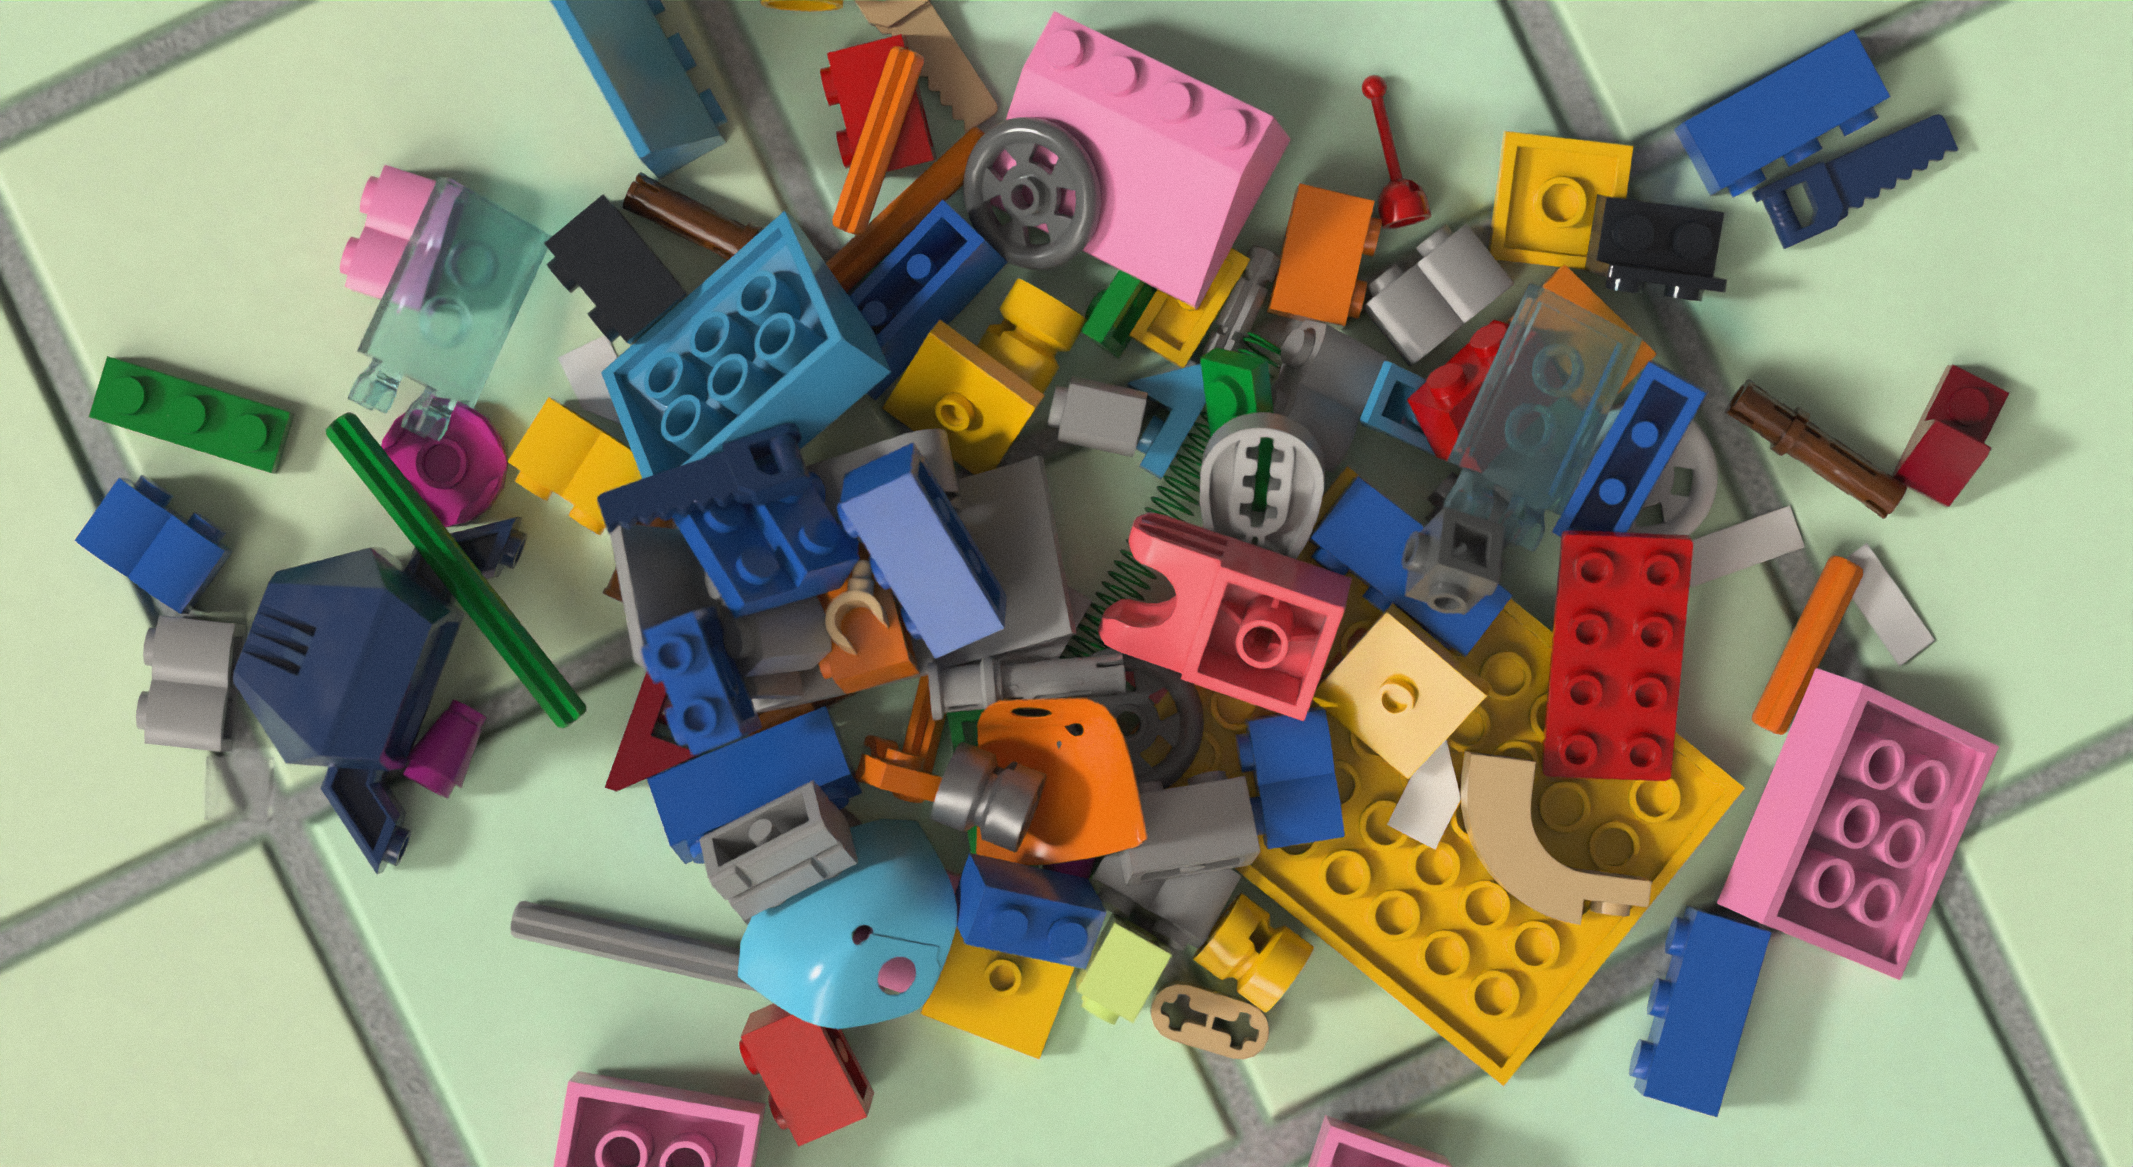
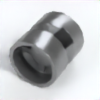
M962 741L957 746L942 778L933 804L931 820L962 832H966L975 825L980 827L982 840L1017 852L1026 836L1039 804L1046 781V774L1014 761L1003 769L998 767L996 754Z

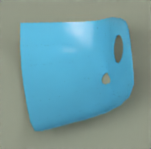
M883 818L850 827L858 859L857 864L843 870L836 877L825 879L788 898L777 907L768 908L752 916L740 943L737 977L768 1000L801 1020L835 1029L869 1025L898 1018L919 1009L925 1004L939 979L957 926V904L948 874L918 821ZM860 925L871 927L873 933L870 934L869 938L862 941L861 945H855L852 939L853 931ZM906 957L914 963L916 969V976L912 985L900 994L890 995L884 993L880 989L877 980L881 967L892 958Z

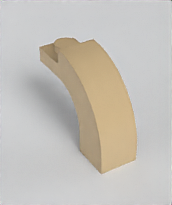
M1464 751L1460 790L1464 825L1479 860L1490 875L1506 891L1530 908L1548 917L1581 925L1584 899L1592 900V912L1616 916H1629L1631 905L1649 907L1652 882L1641 876L1569 867L1557 862L1543 848L1535 834L1531 820V797L1536 766L1535 761L1525 758Z

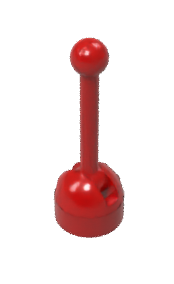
M1378 75L1368 76L1363 81L1361 89L1363 95L1371 100L1390 177V182L1382 189L1378 197V213L1380 219H1382V229H1397L1423 222L1432 217L1428 198L1420 185L1413 180H1407L1402 177L1383 99L1387 91V84Z

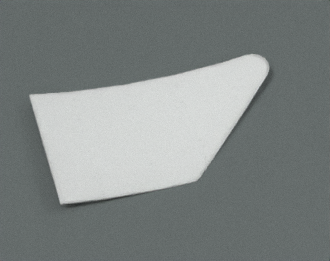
M605 335L558 357L581 407L586 411L621 424L601 374L606 367L618 358Z
M1447 740L1411 776L1387 823L1388 826L1433 849H1436L1461 800Z

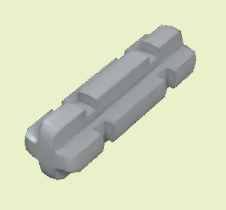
M1255 245L1249 249L1246 257L1251 260L1245 268L1242 277L1239 278L1228 296L1216 321L1219 328L1217 332H1211L1203 350V356L1215 347L1240 353L1238 349L1242 348L1243 345L1239 342L1242 336L1247 338V332H1250L1268 292L1265 288L1266 283H1272L1280 266L1281 257L1276 253Z

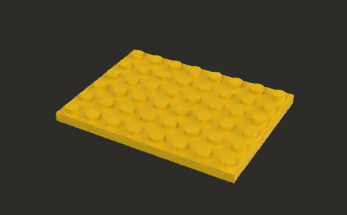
M1348 466L1343 469L1323 494L1318 518L1313 530L1351 480L1359 476ZM1308 540L1298 555L1297 560L1325 569L1311 557L1318 547ZM1349 571L1345 576L1352 578L1345 610L1320 678L1325 677L1330 672V670L1324 669L1339 651H1341L1342 657L1348 652L1347 643L1355 631L1359 628H1364L1367 631L1383 614L1362 597L1369 587ZM1510 598L1466 657L1458 656L1450 650L1452 654L1492 686L1486 698L1446 739L1459 792L1461 790L1464 751L1525 758L1535 761L1536 766L1531 797V820L1535 834L1543 848L1557 862L1569 867L1641 876L1652 882L1650 906L1745 788L1677 732H1675L1671 778L1668 781L1545 776L1541 765L1553 632ZM1259 626L1260 628H1262V629H1264V630H1269V631L1272 630L1271 628H1268V627ZM1194 684L1198 691L1204 714L1202 742L1189 769L1180 779L1166 789L1189 786L1188 779L1201 773L1224 771L1227 779L1245 776L1249 797H1256L1253 771L1241 772L1235 735L1246 733L1245 718L1276 714L1278 712ZM1169 692L1164 695L1158 704L1154 703L1159 720L1177 713L1175 703ZM1314 701L1309 708L1320 707V705ZM1326 711L1345 837L1268 849L1264 845L1263 835H1257L1260 853L1252 865L1235 869L1504 1086L1648 907L1631 905L1629 916H1616L1592 912V900L1584 899L1581 925L1563 922L1530 908L1498 884L1479 860L1464 825L1461 800L1436 849L1388 826L1387 823L1410 778L1407 779ZM1140 722L1135 726V728L1131 731L1129 735L1135 733L1138 730ZM1157 735L1154 742L1146 750L1140 752V756L1153 767L1165 758L1172 746L1161 735Z

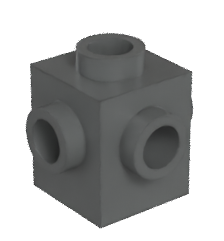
M1445 506L1420 532L1414 531L1405 545L1402 556V567L1408 570L1405 596L1426 602L1429 607L1438 612L1465 615L1485 595H1492L1498 586L1503 567L1501 557L1505 526Z

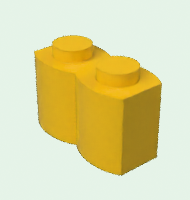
M548 397L507 461L520 470V473L514 480L515 482L545 501H548L553 492L560 495L574 505L568 515L598 535H601L606 528L597 502L599 494L642 479L631 448L550 397Z

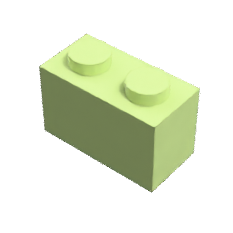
M1112 913L1095 943L1086 969L1081 968L1076 976V991L1082 994L1081 999L1083 1003L1081 1006L1093 1015L1113 1025L1116 1024L1120 1016L1134 1023L1172 956L1169 945L1126 918Z

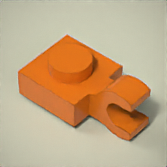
M873 735L865 737L864 745L870 747L871 755L863 753L861 755L855 776L859 782L870 784L879 789L932 802L935 801L943 777L922 769L924 757L899 750L898 744L893 740Z

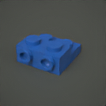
M776 461L756 466L758 470L769 475L780 473ZM809 472L812 484L807 490L762 506L750 503L741 504L733 500L725 508L714 504L707 512H702L695 508L688 516H682L676 512L672 517L735 619L840 589L859 560L857 555L858 539L852 538L847 533L842 522L837 523L824 504L826 499L825 488L822 480L816 473Z
M715 606L695 610L643 630L648 642L647 645L641 647L644 664L655 684L663 681L672 703V707L665 710L668 725L678 745L688 744L692 756L762 728L743 676L738 670L734 659L729 657L723 643L724 628Z

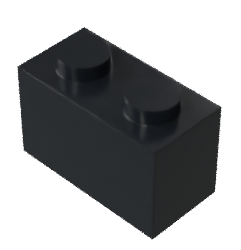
M604 194L544 243L555 256L546 264L570 293H573L579 287L595 304V307L587 313L588 316L611 343L621 336L626 343L633 345L689 295L613 202Z

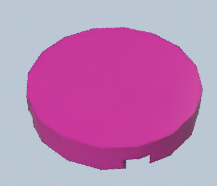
M440 400L415 405L395 419L382 440L381 447L444 527L473 521L492 507L504 488L508 469L504 439L488 417L467 404Z

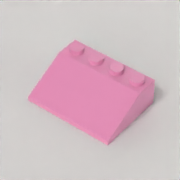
M1055 11L1022 69L1006 120L1017 117H1036L1051 121L1070 132L1089 154L1100 182L1101 212L1096 230L1082 251L1196 309L1200 306L1291 140L1273 116ZM1038 145L1033 160L1047 166L1053 172L1058 157L1049 149ZM1004 150L994 162L993 168L1004 178L1007 171L1016 165V161ZM1024 185L1022 188L1023 198L1028 204L1032 205L1034 200L1033 193L1028 186ZM1061 188L1062 197L1058 211L1061 214L1073 216L1076 202L1075 191ZM1000 195L990 200L992 206L1006 212ZM1046 223L1034 226L1049 234Z
M1816 668L1717 904L1766 926L1901 980L1999 746L1867 685Z

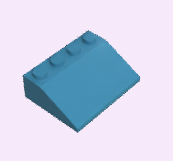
M550 0L636 155L659 179L726 143L718 127L728 122L723 110L710 88L698 93L687 71L697 66L679 32L667 38L656 18V15L666 10L661 0Z
M783 211L606 367L601 374L643 479L724 451L722 446L725 443L786 423H794L798 426L802 436L798 447L802 449L885 378L891 370L869 324L793 216ZM773 454L754 460L756 466L776 461Z

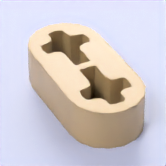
M1173 981L1157 990L1151 1001L1150 1013L1154 1027L1162 1036L1172 1041L1232 1059L1243 1060L1257 1055L1263 1050L1268 1041L1269 1025L1265 1014L1246 999L1189 982ZM1178 994H1185L1189 996L1188 1004L1191 1009L1207 1015L1204 1023L1184 1019L1181 1022L1180 1028H1175L1169 1025V1014L1161 1011V1007L1164 1002L1174 1003L1177 1000ZM1240 1012L1250 1014V1025L1258 1029L1255 1038L1244 1037L1240 1046L1230 1044L1231 1036L1228 1031L1212 1026L1215 1017L1236 1021Z

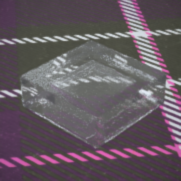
M206 756L204 820L272 821L274 757Z

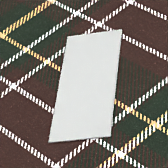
M1787 506L1692 540L1694 547L1690 585L1694 587L1804 548L1805 546L1791 507Z
M1866 543L1846 558L1863 569V577L1852 599L1897 664L1901 666L1932 643L1934 638Z

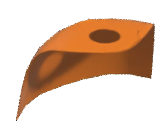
M1086 698L1022 699L995 702L984 710L977 723L978 748L996 754L998 767L1004 769L1014 761L1046 774V781L1036 812L1018 851L1013 852L982 840L980 827H977L976 854L1024 865H1050L1116 853L1137 847L1148 839L1137 778L1128 746L1115 718L1103 705ZM1029 707L1046 709L1051 711L1052 714L1041 717H1028L1014 714L1011 711ZM1078 723L1083 726L1084 732L1080 736H1075L1065 726ZM1061 741L1062 743L1060 748H1058L1057 742Z

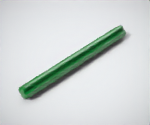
M347 412L334 420L325 430L326 436L555 725L564 729L581 718L587 711L585 703L357 415Z

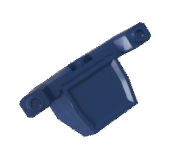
M514 517L450 533L486 580L499 577L504 566L514 569L527 540V533L519 531L522 517ZM369 547L276 571L267 585L234 669L233 683L286 764L328 767L320 789L377 875L384 872L388 863L398 866L411 837V830L402 827L406 811L385 779L389 771L404 768L407 764V756L414 746L465 614L454 605L456 598L415 547L407 566L384 548Z

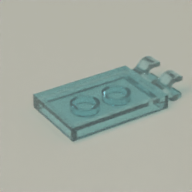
M438 177L357 349V352L373 360L355 380L349 392L348 400L370 411L376 409L386 414L391 408L398 386L403 376L426 388L406 411L401 427L422 438L428 436L436 441H440L448 428L450 417L456 404L474 409L548 250L544 243L552 235L451 178Z
M1529 283L1447 462L1462 468L1456 484L1447 495L1443 508L1446 506L1488 520L1494 504L1493 487L1496 485L1513 494L1507 509L1498 521V524L1505 526L1504 540L1534 552L1544 535L1545 510L1560 516L1563 513L1643 339L1542 286Z

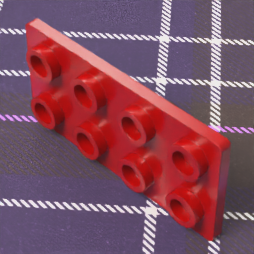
M1566 530L1561 534L1541 765L1545 776L1668 781L1671 778L1694 547L1690 536Z

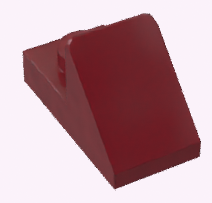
M1953 364L1947 365L1891 476L1906 484L1907 488L1945 507H1950L1989 455L1992 448L1984 443L2009 392Z
M647 671L604 787L616 792L697 756H692L688 744L680 746L675 739L658 734L660 724L669 726L665 710L672 707V703L664 683L655 684Z

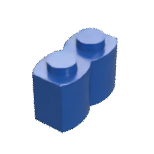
M141 475L136 483L128 478L119 477L74 541L101 561L128 577L179 614H189L233 552L221 543L226 532L197 512H193L189 519L181 516L168 506L174 496L146 476Z
M1321 706L1309 708L1304 721L1281 713L1245 718L1246 733L1235 735L1237 754L1241 772L1253 771L1256 797L1249 798L1257 835H1263L1264 845L1268 849L1345 837L1325 709Z

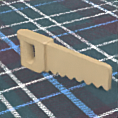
M854 0L868 23L875 26L882 35L892 34V36L906 34L909 49L924 57V64L919 77H928V89L933 92H940L941 105L952 106V117L954 120H964L965 133L971 128L978 127L997 113V103L930 3L931 0Z

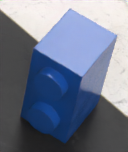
M973 853L968 855L955 892L957 927L965 944L1086 969L1107 913L1088 878Z

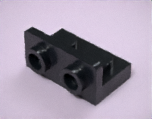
M1597 194L1585 271L1607 277L1605 288L1623 292L1643 294L1645 282L1665 285L1664 296L1692 301H1702L1704 290L1725 292L1727 279L1714 276L1724 212Z

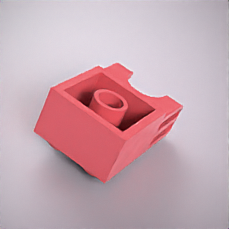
M1147 513L1137 517L1133 522L1128 540L1132 554L1140 563L1158 570L1166 576L1174 586L1176 595L1169 601L1161 603H1144L1132 599H1120L1110 605L1103 613L1098 627V633L1104 644L1123 654L1182 673L1181 680L1304 721L1344 613L1352 578L1166 515ZM1259 626L1268 627V628H1271L1272 630H1271V631H1269V630H1264V629L1260 628Z

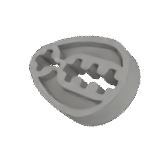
M1263 412L1245 414L1222 425L1209 439L1203 453L1200 473V508L1204 529L1252 544V538L1256 536L1259 539V547L1297 559L1306 545L1318 518L1324 492L1325 459L1323 451L1312 433L1293 419L1279 414ZM1261 437L1274 439L1270 466L1271 477L1268 482L1265 512L1252 510L1256 481L1255 473L1257 471L1259 455L1258 445Z

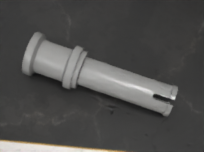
M1122 653L999 665V659L992 660V657L982 658L979 665L941 668L937 662L927 663L933 720L943 719L944 714L947 712L985 710L989 705L1005 700L1066 699L1101 694H1126Z

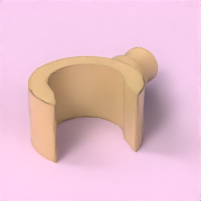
M867 560L857 561L853 568L852 578L848 580L847 592L838 595L830 603L825 615V626L829 636L842 650L853 655H857L856 650L841 632V623L846 613L858 607L868 608L881 623L889 628V619L886 611L873 597L874 581L871 580L872 569L870 562Z

